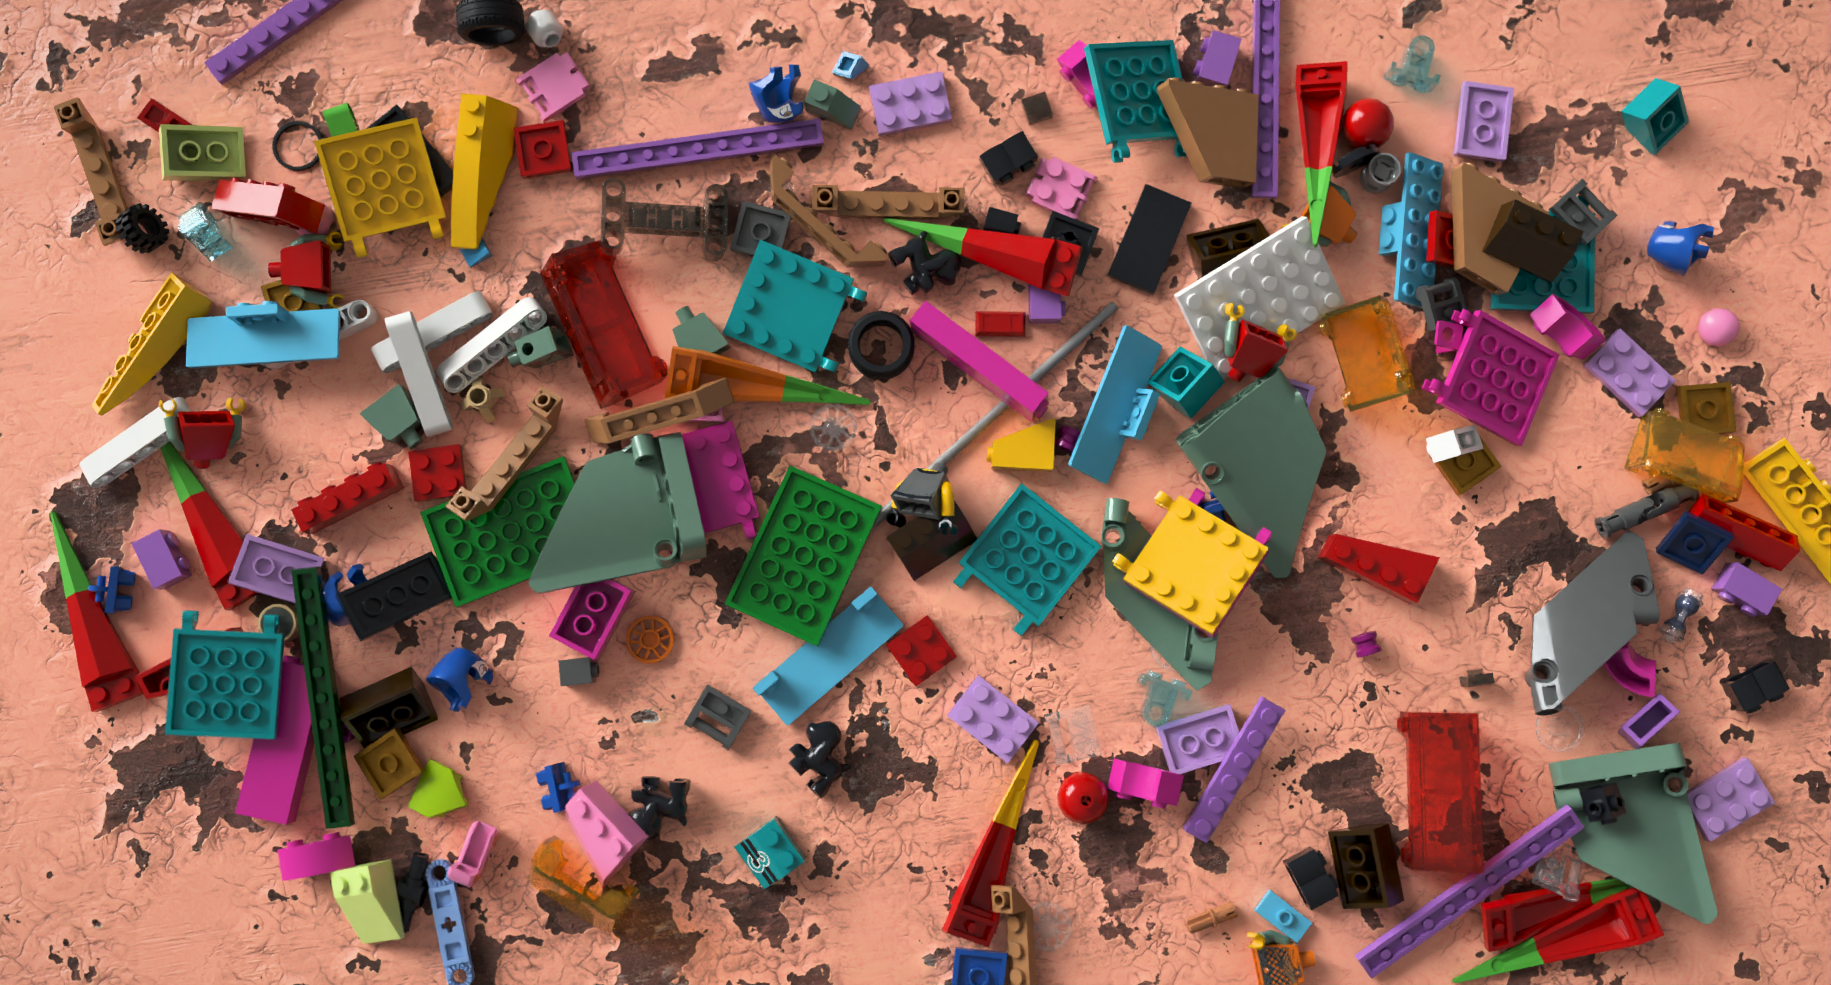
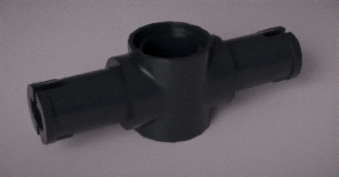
M423 852L413 853L409 872L405 874L404 878L402 877L396 887L404 933L409 932L413 914L418 907L423 905L428 892V884H425L424 873L429 855Z

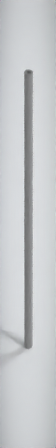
M1110 302L1029 375L1028 378L1037 383L1117 311L1118 307L1116 304ZM1003 401L999 402L926 469L931 470L935 463L938 462L946 465L1010 406ZM893 499L882 508L872 530L886 519L890 511H893L894 508L891 507Z

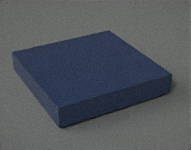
M1685 511L1656 547V553L1703 575L1732 541L1734 535L1720 526Z

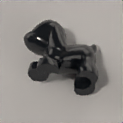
M922 231L917 238L909 240L905 246L895 248L887 253L894 267L904 263L906 258L909 257L912 273L903 280V283L910 295L917 293L920 287L925 294L930 292L934 287L932 276L936 277L944 285H954L956 276L961 269V258L956 252L945 249L936 254H930L925 240L927 236L926 231Z
M831 721L810 723L807 726L806 734L811 744L810 748L807 749L799 743L789 749L794 755L789 765L800 776L809 769L820 775L811 779L806 784L820 799L827 794L832 783L837 781L843 772L851 768L850 764H842L831 756L832 751L841 741V731Z
M643 776L641 783L644 789H631L632 800L644 806L630 811L628 815L649 836L646 840L654 839L659 835L663 817L676 819L683 826L687 825V818L685 816L687 812L686 798L691 785L690 779L676 778L674 781H670L669 789L672 795L661 791L660 777Z

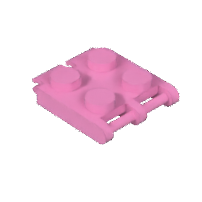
M568 52L561 56L558 53L552 55L516 79L518 85H522L529 95L528 100L530 103L535 104L541 113L540 118L543 122L550 120L586 97L584 91L590 88L581 71H577L578 67ZM527 82H529L532 88L534 89V94L527 85ZM539 100L542 101V103L544 104V106L546 107V109H547L548 111L545 112V110L543 109V107H542L541 104L539 103Z
M1053 156L1051 161L1042 158L1035 172V176L1042 180L1033 178L1026 196L1032 198V204L1079 220L1078 214L1083 203L1087 202V194L1092 183H1096L1097 176ZM1085 180H1088L1083 193H1080ZM1076 200H1079V202H1078V204H1077V206H1076V208H1075V211H1074V213L1072 214L1071 211H1072V209H1073V207H1074V205H1075V202H1076Z

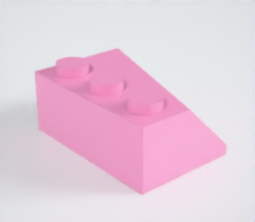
M597 780L580 788L565 806V817L603 889L649 836Z

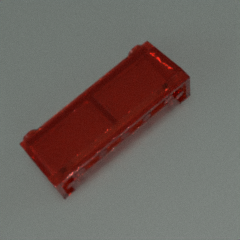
M607 238L551 254L540 272L600 409L609 407L658 385L668 376L665 361L658 356H652L615 274L613 266L617 256L615 249L609 245Z
M1400 711V717L1397 719V729L1406 738L1409 842H1406L1405 847L1401 848L1402 862L1405 864V867L1412 870L1484 873L1478 713L1465 711Z

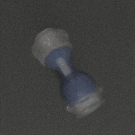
M1684 587L1682 592H1678L1675 601L1676 615L1673 618L1667 619L1662 624V627H1659L1657 630L1661 634L1660 638L1663 641L1675 645L1676 642L1683 643L1686 634V618L1696 614L1704 604L1702 602L1704 596L1701 593Z

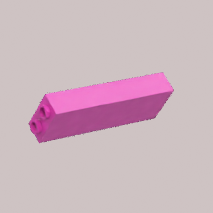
M926 300L910 319L911 330L914 335L1032 423L1035 418L1040 419L1047 411L1049 393Z
M287 655L283 657L277 739H253L235 814L281 824H290L296 821L314 748L304 664L299 663L300 658Z

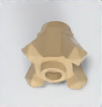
M481 375L472 382V387L460 404L463 411L473 408L478 409L486 423L496 420L493 408L497 400L506 397L504 388H487L483 375Z

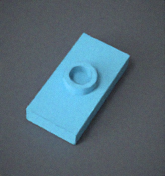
M1271 890L1267 891L1254 909V911L1296 943L1299 942L1312 924L1310 920Z

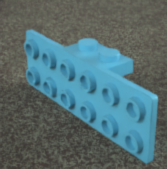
M1409 152L1405 154L1402 202L1382 206L1378 255L1385 257L1397 255L1394 300L1422 308L1421 302L1415 297V290L1423 285H1434L1436 264L1426 262L1429 212L1440 211L1443 164Z
M264 301L260 305L238 303L237 306L226 307V316L188 319L186 366L188 368L339 358L340 310L337 308L288 312L277 302Z
M1123 326L1068 463L1070 467L1104 484L1109 482L1125 439L1142 441L1160 393L1146 389L1161 352L1162 345L1130 326Z

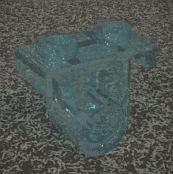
M1425 35L1416 36L1405 48L1399 68L1396 67L1397 62L1392 61L1386 68L1383 79L1389 80L1391 84L1396 86L1406 85L1413 87L1415 91L1420 93H1431L1438 85L1441 76L1435 74L1432 78L1428 77L1435 51L1433 40ZM1414 48H1419L1423 55L1417 54Z
M199 202L178 215L181 224L177 227L180 233L210 262L232 248L230 242L223 238L213 215L203 203Z
M1148 670L1147 674L1140 673L1137 683L1143 685L1146 684V681L1150 682L1141 708V716L1145 723L1160 727L1168 722L1178 692L1182 693L1180 698L1190 700L1192 690L1186 688L1187 683L1172 678L1170 683L1161 680L1162 674ZM1158 706L1161 709V716L1158 720L1154 721L1150 718L1149 712L1152 707Z

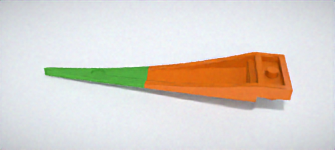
M672 347L665 398L697 390L702 384L726 377L735 401L871 404L869 399L704 350Z

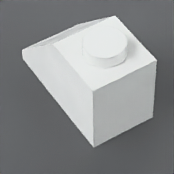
M1476 425L1426 438L1427 452L1432 458L1433 463L1484 449Z

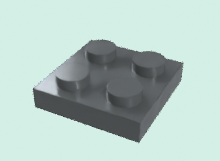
M743 201L730 250L754 256L760 240L783 249L791 217L785 211Z

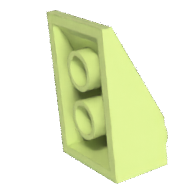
M160 125L159 140L162 181L246 178L243 127Z
M391 859L359 864L354 867L330 872L334 898L363 944L405 938Z

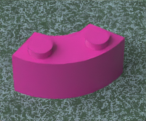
M1078 40L1057 59L1062 68L1059 72L1067 82H1071L1083 96L1084 103L1090 109L1095 107L1098 110L1084 47L1087 45Z
M1552 294L1530 314L1535 322V329L1540 334L1547 335L1561 346L1562 352L1570 358L1575 357L1583 360L1606 341L1605 337L1590 320L1571 304Z
M1629 640L1604 663V666L1610 676L1624 688L1639 695L1655 697L1656 661L1646 659L1636 653Z
M1114 758L1107 789L1116 791V797L1131 800L1132 796L1151 800L1152 806L1166 809L1167 804L1178 805L1184 775Z
M339 832L323 835L324 840L303 843V839L287 842L286 848L277 850L282 881L354 867L355 861L350 835L340 836Z

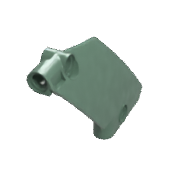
M1107 498L1101 534L1105 597L1147 642L1198 691L1211 683L1218 632L1214 638H1202L1198 634L1196 627L1125 584L1123 578L1126 573L1113 566V559L1119 553L1131 563H1134L1152 535L1129 511V501L1119 498ZM1108 533H1117L1120 536V540L1115 544L1109 543L1106 540Z

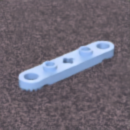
M437 859L428 865L426 876L446 980L449 985H471L475 972L457 882L448 878L449 867L452 865L451 862L446 859ZM436 866H443L447 870V875L443 880H439L434 876V868ZM448 917H450L451 921H456V926L452 928V931H450L449 927H444ZM463 969L466 971L467 979L464 983H459L455 980V970Z

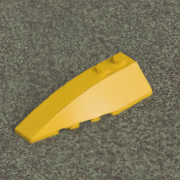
M461 94L452 186V248L478 249L489 221V213L491 208H494L497 200V192L505 179V171L513 158L515 144L513 128L517 126L518 107L487 95Z
M170 273L142 314L139 321L143 325L138 334L132 333L127 342L130 344L127 354L119 355L115 363L114 371L116 373L114 377L111 375L107 377L95 398L92 407L97 414L103 416L124 402L145 385L171 359L187 339L188 319L204 317L210 310L212 301L203 292L176 274Z

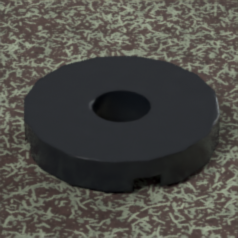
M1371 143L1369 144V149L1365 146L1359 147L1341 157L1337 161L1339 164L1337 167L1333 164V177L1338 178L1347 175L1366 165L1374 156L1380 153L1377 145Z

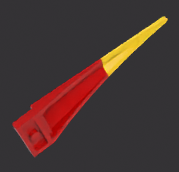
M1036 739L1033 740L950 902L952 906L942 928L948 934L989 947L999 924L1000 913L992 912L991 885L1005 886L1018 819L1039 745Z

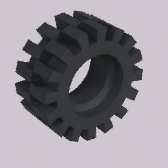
M138 203L117 217L119 219L116 220L115 224L119 226L116 227V231L122 233L119 235V238L127 241L125 243L127 247L132 245V250L135 252L139 250L142 254L150 253L164 244L169 238L167 236L169 229L165 228L168 224L166 221H161L163 216L161 214L157 215L155 208L149 210V205L144 204L142 206L141 203ZM138 223L146 230L147 234L142 231Z

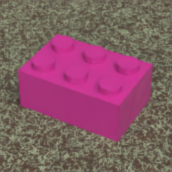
M613 579L574 587L549 637L593 660H600L636 591Z

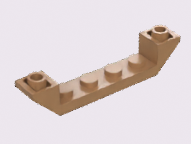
M76 97L57 104L53 107L61 129L72 135L101 220L95 222L103 246L121 241L119 235L122 233L116 231V227L119 225L115 223L119 219L117 217L126 211L128 206L101 131L80 98Z
M776 155L772 157L769 167L771 196L774 203L847 268L881 267L886 263L889 256L882 245L879 243L874 244L870 240L856 254L854 252L855 248L848 241H842L835 235L836 231L829 224H823L816 218L817 214L810 207H804L797 201L798 197L794 192L789 189L785 190L783 187L792 179L794 174L792 165L782 157L779 158Z
M813 185L812 210L838 218L938 220L964 214L965 188L939 187V193L839 191L838 185Z
M725 377L702 384L697 390L611 415L609 412L585 418L584 420L593 443H612L703 417L734 403L735 400L728 380Z
M542 386L527 405L533 415L472 491L470 492L461 486L445 507L466 522L491 511L556 430L563 399Z
M991 885L992 912L1006 913L1010 985H1036L1033 909L1015 886Z

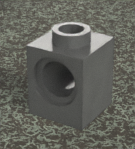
M590 657L558 660L560 686L595 683L596 677H599V664Z

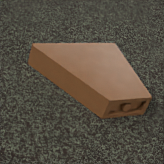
M1168 78L1167 81L1157 87V93L1199 182L1236 188H1245L1256 183L1259 94L1249 93L1247 89L1230 90L1224 85L1206 86L1204 82L1200 81L1182 82L1181 78Z
M1463 162L1453 167L1451 171L1454 271L1496 296L1508 293L1520 269L1483 252L1501 205L1516 199L1548 215L1550 213L1544 210L1540 203L1529 201L1522 197L1518 190L1503 186L1496 177L1483 174L1474 164Z

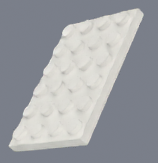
M1304 216L1174 294L1205 360L1215 366L1223 379L1228 377V373L1232 368L1224 352L1226 324L1230 320V317L1225 313V307L1228 303L1234 304L1233 314L1236 313L1238 305L1244 307L1245 312L1242 317L1238 318V322L1243 319L1274 333H1277V329L1281 324L1289 325V329H1295L1297 334L1346 304L1319 243L1316 249L1313 246L1311 225L1308 218Z

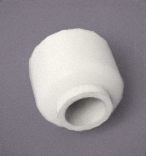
M550 10L534 11L527 19L526 30L537 46L551 48L560 42L563 28L555 14Z

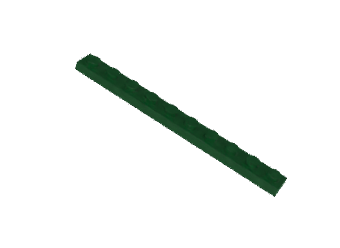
M321 566L293 569L291 573L326 829L350 827L355 824Z

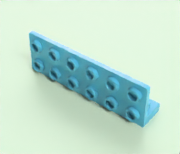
M871 586L829 623L819 647L806 642L781 665L752 687L758 696L761 695L786 725H790L903 627V623Z

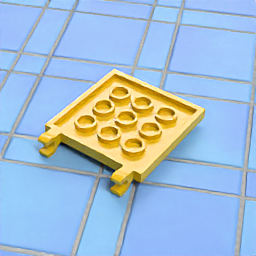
M417 117L314 141L344 242H353L358 258L369 256L363 238L427 222L429 223L434 240L444 238L439 220L446 218Z
M1159 491L1154 498L1156 500L1155 504L1167 510L1168 513L1134 563H1131L1127 558L1117 553L1112 561L1114 563L1113 566L1126 573L1123 578L1126 583L1213 636L1268 552V547L1179 495L1176 501H1174L1169 495Z

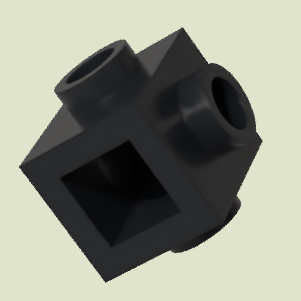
M1616 782L1593 786L1580 791L1583 809L1588 816L1589 822L1601 821L1602 825L1611 824L1618 821V816L1627 813L1624 799L1620 795Z

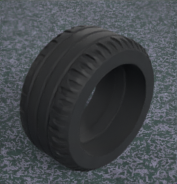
M461 0L456 6L458 34L469 43L485 46L505 45L519 40L524 35V10L517 0Z
M876 311L864 315L854 324L848 337V351L853 365L863 375L872 379L886 380L900 375L909 366L914 355L915 342L910 326L904 319L891 312ZM876 326H887L896 330L903 341V350L900 357L895 362L884 366L874 365L866 361L860 351V340L867 330Z

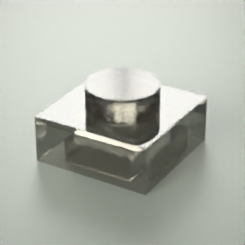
M1045 92L1021 99L1029 125L1053 117Z
M1483 668L1467 670L1468 675L1459 676L1461 687H1474L1495 683L1493 673L1483 672Z

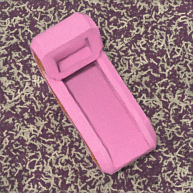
M479 820L472 824L458 861L449 867L448 878L469 888L479 881L487 866L491 849L498 839V828Z

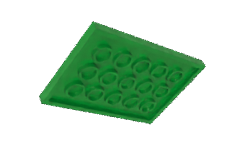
M565 456L522 472L491 511L467 522L445 507L449 501L420 512L455 607L459 608L530 579L550 532L575 484Z
M789 465L725 601V605L819 647L883 507Z

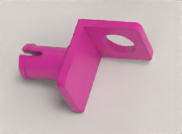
M1442 320L1437 321L1434 342L1437 354L1459 350L1464 335H1462L1463 325Z

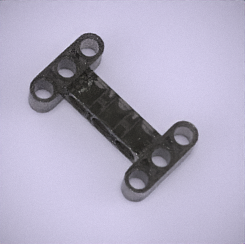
M610 177L603 183L600 246L605 254L610 256L619 254L623 249L625 233L701 237L702 252L707 260L715 262L724 256L727 248L728 192L722 185L712 184L707 188L702 207L625 202L626 188L621 179ZM616 188L620 191V194L611 196L607 193V190ZM716 194L720 196L722 201L715 203L710 200L709 196ZM610 212L617 213L620 218L616 221H611L606 217V215ZM718 219L721 222V226L713 227L710 225L709 220ZM608 237H615L619 243L616 246H610L605 240ZM710 243H717L721 250L713 252L709 249L708 245Z

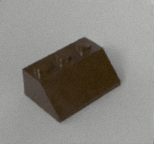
M1515 199L1501 205L1483 252L1551 283L1574 256L1584 231Z
M1260 219L1186 235L1198 279L1269 237L1270 235Z
M955 500L954 516H951V522L955 523L958 527V532L955 536L950 534V526L947 528L946 536L938 530V525L944 520V516H941L940 520L918 516L886 537L914 581L977 540L975 533Z
M412 666L340 698L341 720L364 748L394 728L399 727L404 735L438 720L424 682Z
M1389 823L1364 824L1328 832L1343 909L1390 908L1404 901Z

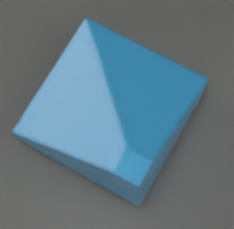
M843 51L832 73L852 80L866 70L869 64L862 56Z
M483 238L477 250L460 249L470 268L492 257Z

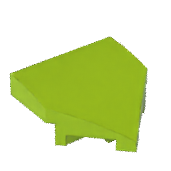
M429 759L425 768L426 771L423 772L407 807L428 818L444 817L445 814L458 808L469 806L468 800L464 797L462 791V775L456 774L455 770L437 760Z

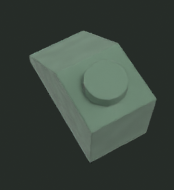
M815 79L804 101L807 112L852 130L861 109L859 104L837 88Z

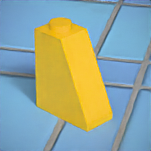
M1048 419L994 440L992 447H987L986 462H991V469L1052 472L1054 466L1056 419Z

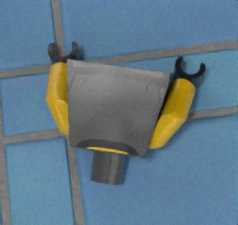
M939 462L935 463L931 470L916 468L904 480L899 482L891 494L893 499L891 507L894 509L887 514V522L901 528L906 524V517L903 514L937 520L944 516V520L938 525V530L946 536L947 528L950 526L949 532L955 536L958 532V527L955 523L951 522V516H954V489L946 475L948 468Z

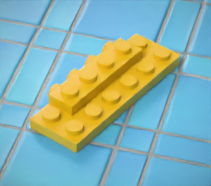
M1782 438L1738 468L1785 528L1798 536L1800 547L1831 585V495L1829 494L1831 493V487L1824 479L1819 481L1813 474L1817 471L1814 465L1808 459L1803 461L1787 439Z

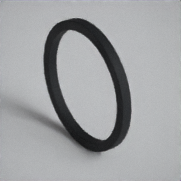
M292 121L283 125L276 132L272 142V150L276 160L285 168L293 171L309 169L319 161L318 153L311 162L303 166H290L279 157L277 151L278 140L281 134L290 127L306 126L315 132L318 140L323 139L320 132L313 125L304 121Z

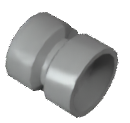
M1377 154L1361 170L1359 175L1361 186L1372 194L1386 191L1399 178L1401 164L1392 154Z

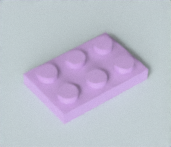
M942 71L869 86L879 136L952 122Z
M1464 81L1462 83L1453 156L1500 163L1506 160L1514 95L1513 87Z
M1622 329L1616 330L1583 365L1637 417H1642L1676 381Z
M246 534L228 584L296 604L291 570L322 567L324 558Z
M977 675L947 714L950 719L1006 763H1009L1039 724L1038 721L979 675Z
M1230 704L1155 726L1169 771L1177 774L1223 761L1239 734Z
M1745 757L1687 790L1694 822L1705 841L1709 842L1775 803L1752 763Z

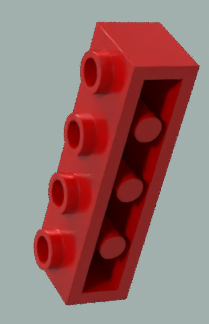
M382 462L374 463L367 467V472L361 475L358 473L352 474L344 479L345 483L337 487L336 485L328 486L321 490V495L315 498L307 497L300 500L298 506L291 509L302 533L314 534L404 489L394 466L387 463L382 464Z
M1704 493L1688 510V512L1732 532L1734 538L1727 545V548L1736 551L1743 557L1752 558L1765 567H1772L1782 571L1800 552L1798 536Z

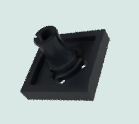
M1052 211L1042 238L1052 239L1054 237L1053 239L1058 238V240L1083 246L1076 270V275L1082 276L1099 228Z

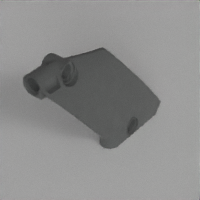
M1630 530L1623 534L1533 616L1531 665L1525 674V681L1531 687L1536 715H1552L1563 709L1561 702L1638 633L1636 625L1657 624L1659 622L1660 611L1644 539ZM1632 585L1637 586L1641 592L1636 591ZM1535 671L1541 672L1545 679H1540Z

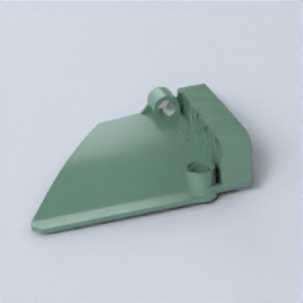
M1279 367L1270 370L1263 377L1252 382L1187 428L1176 438V442L1241 532L1253 539L1257 537L1263 527L1272 532V537L1266 544L1269 554L1263 563L1274 577L1286 578L1291 572L1300 533L1326 455V448L1307 409L1308 404L1298 390L1291 385ZM1211 465L1217 466L1213 474H1205L1207 467Z
M681 432L659 435L658 437H653L652 434L648 433L636 435L631 438V444L624 449L590 460L584 465L531 574L528 584L532 590L542 594L668 569L676 563L706 557V540ZM662 550H669L672 552V555L661 557L659 553Z
M1681 743L1548 763L1555 790L1553 791L1557 811L1568 805L1573 809L1584 826L1581 831L1571 837L1576 852L1583 862L1704 924H1710L1714 921L1718 912L1687 794L1688 781L1683 773L1687 766ZM1670 778L1679 781L1680 790L1678 792H1672L1668 788L1667 782ZM1616 782L1620 795L1624 799L1627 813L1618 816V821L1611 824L1602 825L1601 821L1589 822L1588 816L1583 809L1580 791L1593 786Z

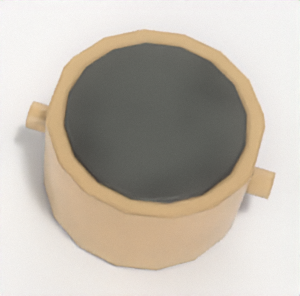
M273 604L261 612L257 627L259 632H264V616L271 614L280 615L277 633L285 634L284 642H290L300 635L296 607L288 604Z

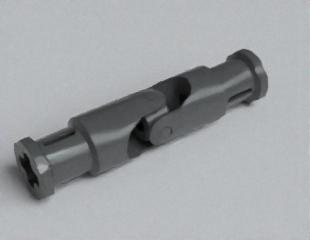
M1684 480L1679 486L1665 488L1637 502H1632L1614 510L1613 514L1604 518H1595V527L1601 537H1611V534L1621 529L1628 530L1642 524L1644 521L1677 509L1684 502L1698 500L1700 497L1699 491L1692 480Z

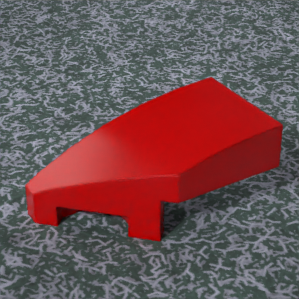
M153 98L149 100L137 117V119L159 132L161 124L192 125Z

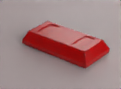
M975 311V336L1025 337L1026 312Z

